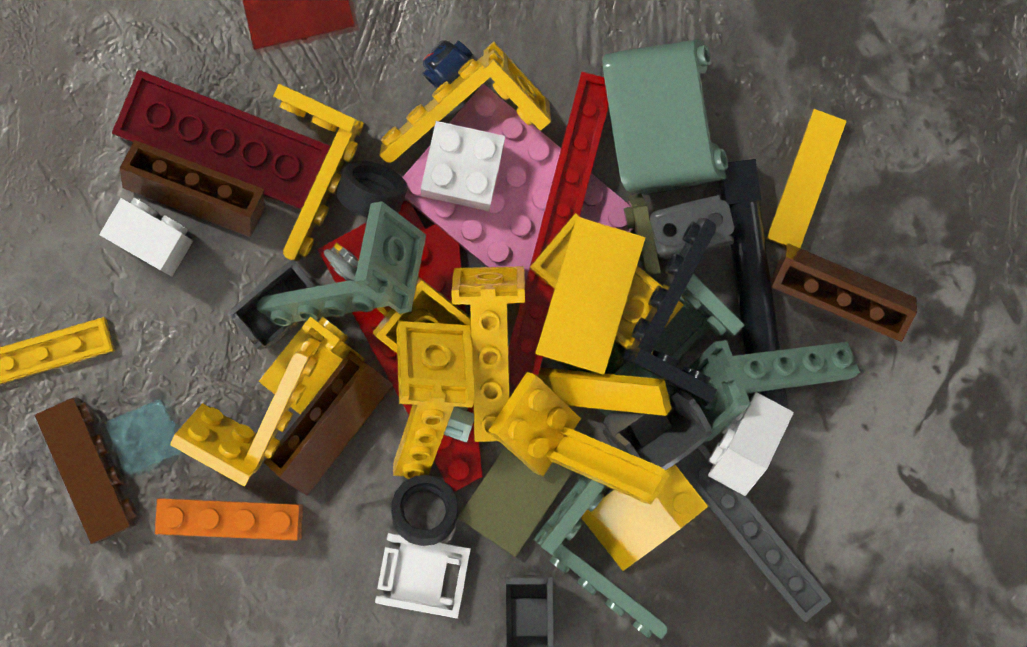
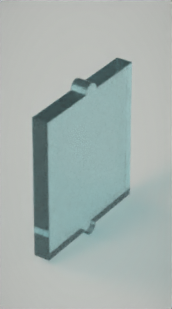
M162 399L104 422L113 443L111 450L117 453L126 476L182 453L170 445L175 434L174 428L176 424L171 422Z

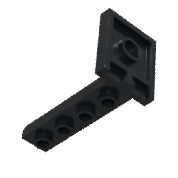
M699 218L697 223L692 221L687 227L682 238L686 243L680 255L675 253L670 259L665 270L669 276L663 287L658 285L652 293L648 305L652 306L646 319L641 317L635 325L631 335L635 340L632 346H627L622 358L695 397L711 403L717 389L708 385L711 380L710 377L684 366L683 370L676 368L679 363L678 360L661 351L654 350L661 333L716 231L714 222L707 218Z

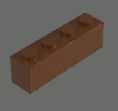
M134 140L120 166L122 188L249 237L252 236L265 209L264 189Z
M787 243L773 273L772 288L900 342L903 341L917 314L916 297Z
M349 351L280 440V444L272 458H266L263 463L281 479L307 496L394 384Z
M73 397L35 414L34 416L90 543H99L136 526L133 518L137 517V512L130 498L124 499L119 487L123 485L121 475L115 465L112 467L109 465L105 454L109 453V449L104 437L101 434L96 435L91 422L95 421V417L87 402L82 403L80 398Z

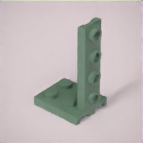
M384 202L371 203L355 280L264 296L260 299L257 310L269 317L272 323L279 326H289L293 322L307 321L310 316L315 320L328 316L341 317L345 313L356 311L370 312L374 308L390 306L400 314L411 312L426 234Z
M693 274L679 299L684 306L665 327L654 350L661 351L678 360L707 329L715 336L720 334L722 337L735 335L744 324ZM628 360L614 373L615 375L660 378ZM598 409L605 417L615 411Z
M727 340L716 341L688 367L711 378L708 385L717 389L715 396L710 403L690 393L688 394L700 406L711 426L712 434L704 441L707 442L715 438L751 405L747 393L848 380L856 377L860 371L848 342L732 356Z
M582 475L533 539L543 549L553 555L549 561L565 574L569 569L574 571L581 577L577 583L592 595L597 591L601 592L609 598L605 605L621 617L627 612L636 619L632 626L648 638L654 633L662 640L667 633V626L659 618L562 544L565 538L571 540L582 525L579 519L586 510L592 512L604 497L600 492L605 486Z

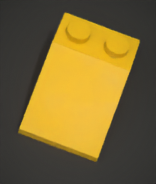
M675 464L666 469L670 476L651 506L613 489L603 497L592 512L586 510L581 517L622 571L676 533L708 507Z

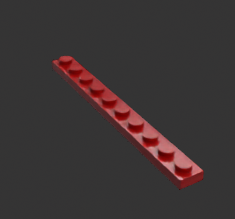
M581 71L530 266L575 213L580 217L609 107L604 77ZM530 269L525 283V303H520L508 348L509 398L526 372L538 377L543 356L536 355L535 353L554 293V289Z

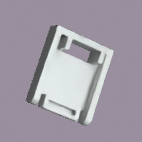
M388 533L387 540L393 543H400V548L385 547L377 589L391 591V597L384 595L376 596L375 603L458 619L471 548L440 542L435 545L419 546L409 543L400 535ZM447 563L460 565L454 599L441 596Z

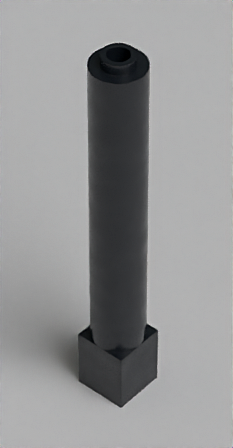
M756 159L728 162V168L725 169L726 179L719 181L722 200L726 201L729 205L734 225V231L731 234L734 243L730 247L740 319L744 324L742 334L745 354L780 350L760 208L761 192ZM786 388L757 392L789 409Z

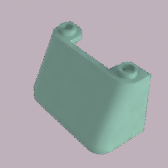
M697 39L618 51L604 55L603 72L620 178L626 191L651 195L726 179L725 169L728 168L727 155L724 149H720L717 144L710 140L700 74L706 73L707 66L711 65V54L704 41Z

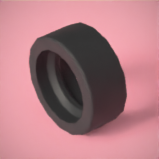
M355 161L348 163L343 169L337 187V198L346 208L364 217H368L371 203L381 201L399 213L407 192V184L401 175L384 165L370 161Z
M431 475L414 476L404 481L394 493L391 503L392 523L398 534L409 543L419 546L435 545L446 539L455 528L458 517L457 496L451 486L441 478ZM416 492H432L442 499L445 504L446 513L443 521L437 527L430 530H420L414 528L404 516L405 503Z

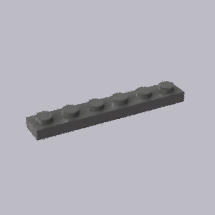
M702 443L675 465L805 623L832 601L831 598L747 496L708 476L713 463L708 461L711 453Z

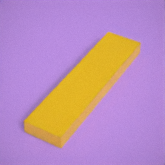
M813 109L766 240L785 247L789 243L801 248L846 120Z
M98 318L0 347V385L114 352L115 349L106 318Z
M540 368L538 377L568 406L667 416L672 409L664 379L615 374L602 375L593 372Z

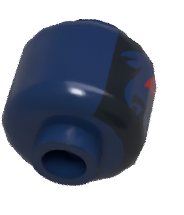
M442 40L423 59L425 71L422 74L436 89L446 81L451 84L460 76L458 71L469 61L473 54L459 40L455 44Z

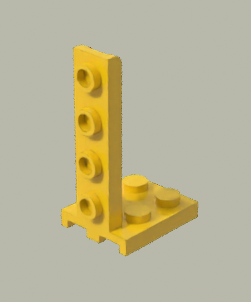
M492 42L484 49V55L477 61L471 59L458 71L460 76L451 84L447 81L441 84L432 94L434 99L425 107L422 104L416 106L406 117L408 122L400 129L393 127L382 137L379 156L388 163L395 161L434 127L436 121L442 120L490 77L494 81L492 85L496 92L504 100L510 98L518 106L516 111L520 118L529 126L533 123L540 131L551 122L550 102L495 42Z
M278 84L273 97L282 100L280 108L303 118L306 112L314 116L311 122L329 131L336 132L339 127L283 249V254L287 259L299 261L301 256L307 257L313 246L314 238L310 237L316 224L322 225L328 213L329 207L325 206L330 192L336 194L342 175L339 174L345 161L350 162L358 147V143L354 142L357 135H360L365 123L291 88Z
M524 266L454 268L452 304L470 305L471 342L475 392V442L498 441L488 430L509 400L507 304L525 303Z
M310 316L258 381L275 394L293 355L301 349L303 343L309 338L320 342L315 354L316 357L320 358L311 376H305L302 381L306 389L296 405L292 403L290 406L300 415L349 351L364 362L366 361L365 358L345 343L349 337L324 317L318 322Z
M398 322L396 334L399 404L413 405L393 462V476H404L410 479L414 476L429 475L453 408L473 407L475 392L470 325Z
M309 338L303 343L301 349L293 355L257 433L250 427L239 424L223 415L218 409L202 403L174 434L170 445L245 487L253 473H256L261 467L265 458L271 459L280 444V440L276 436L279 431H285L293 416V413L289 411L292 403L296 405L306 389L302 381L305 376H311L320 358L316 357L315 354L320 342Z
M526 372L488 432L529 469L542 477L551 464L556 463L651 506L670 474L658 465L575 431L574 429L581 418L539 377Z

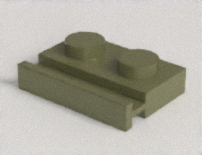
M641 193L627 196L630 206L624 208L628 229L634 228L636 235L646 237L639 261H641L648 275L661 273L647 204Z

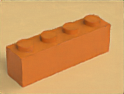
M157 498L155 534L297 541L302 539L303 504Z

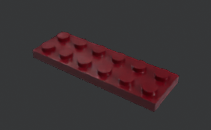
M138 70L112 130L114 136L133 143L134 140L262 188L264 189L265 196L302 210L331 147L141 70Z

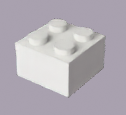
M436 121L420 189L421 197L490 211L505 136Z
M120 198L99 235L172 277L193 242L185 236L188 229L165 215L161 221L155 218L158 212L136 198H133L131 203Z
M757 392L749 400L751 405L723 429L722 433L725 435L721 442L717 443L708 460L713 463L708 476L744 496L747 495L767 470L794 413Z

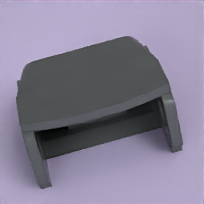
M719 195L653 212L650 216L658 261H668L675 253L680 255L686 243L682 238L687 227L692 221L697 223L699 218H707L716 225V231L704 253L721 250L732 245L734 241L731 234L734 231V225L728 203L720 200Z
M292 259L242 299L228 314L256 348L262 350L275 344L302 321L293 322L289 326H279L272 323L269 317L257 310L260 299L268 295L316 286Z
M666 384L672 409L667 416L613 411L605 418L604 425L606 428L603 429V433L611 446L658 465L664 470L682 460L712 434L711 426L694 398L684 390L670 384Z
M516 575L505 577L506 647H553L552 576Z

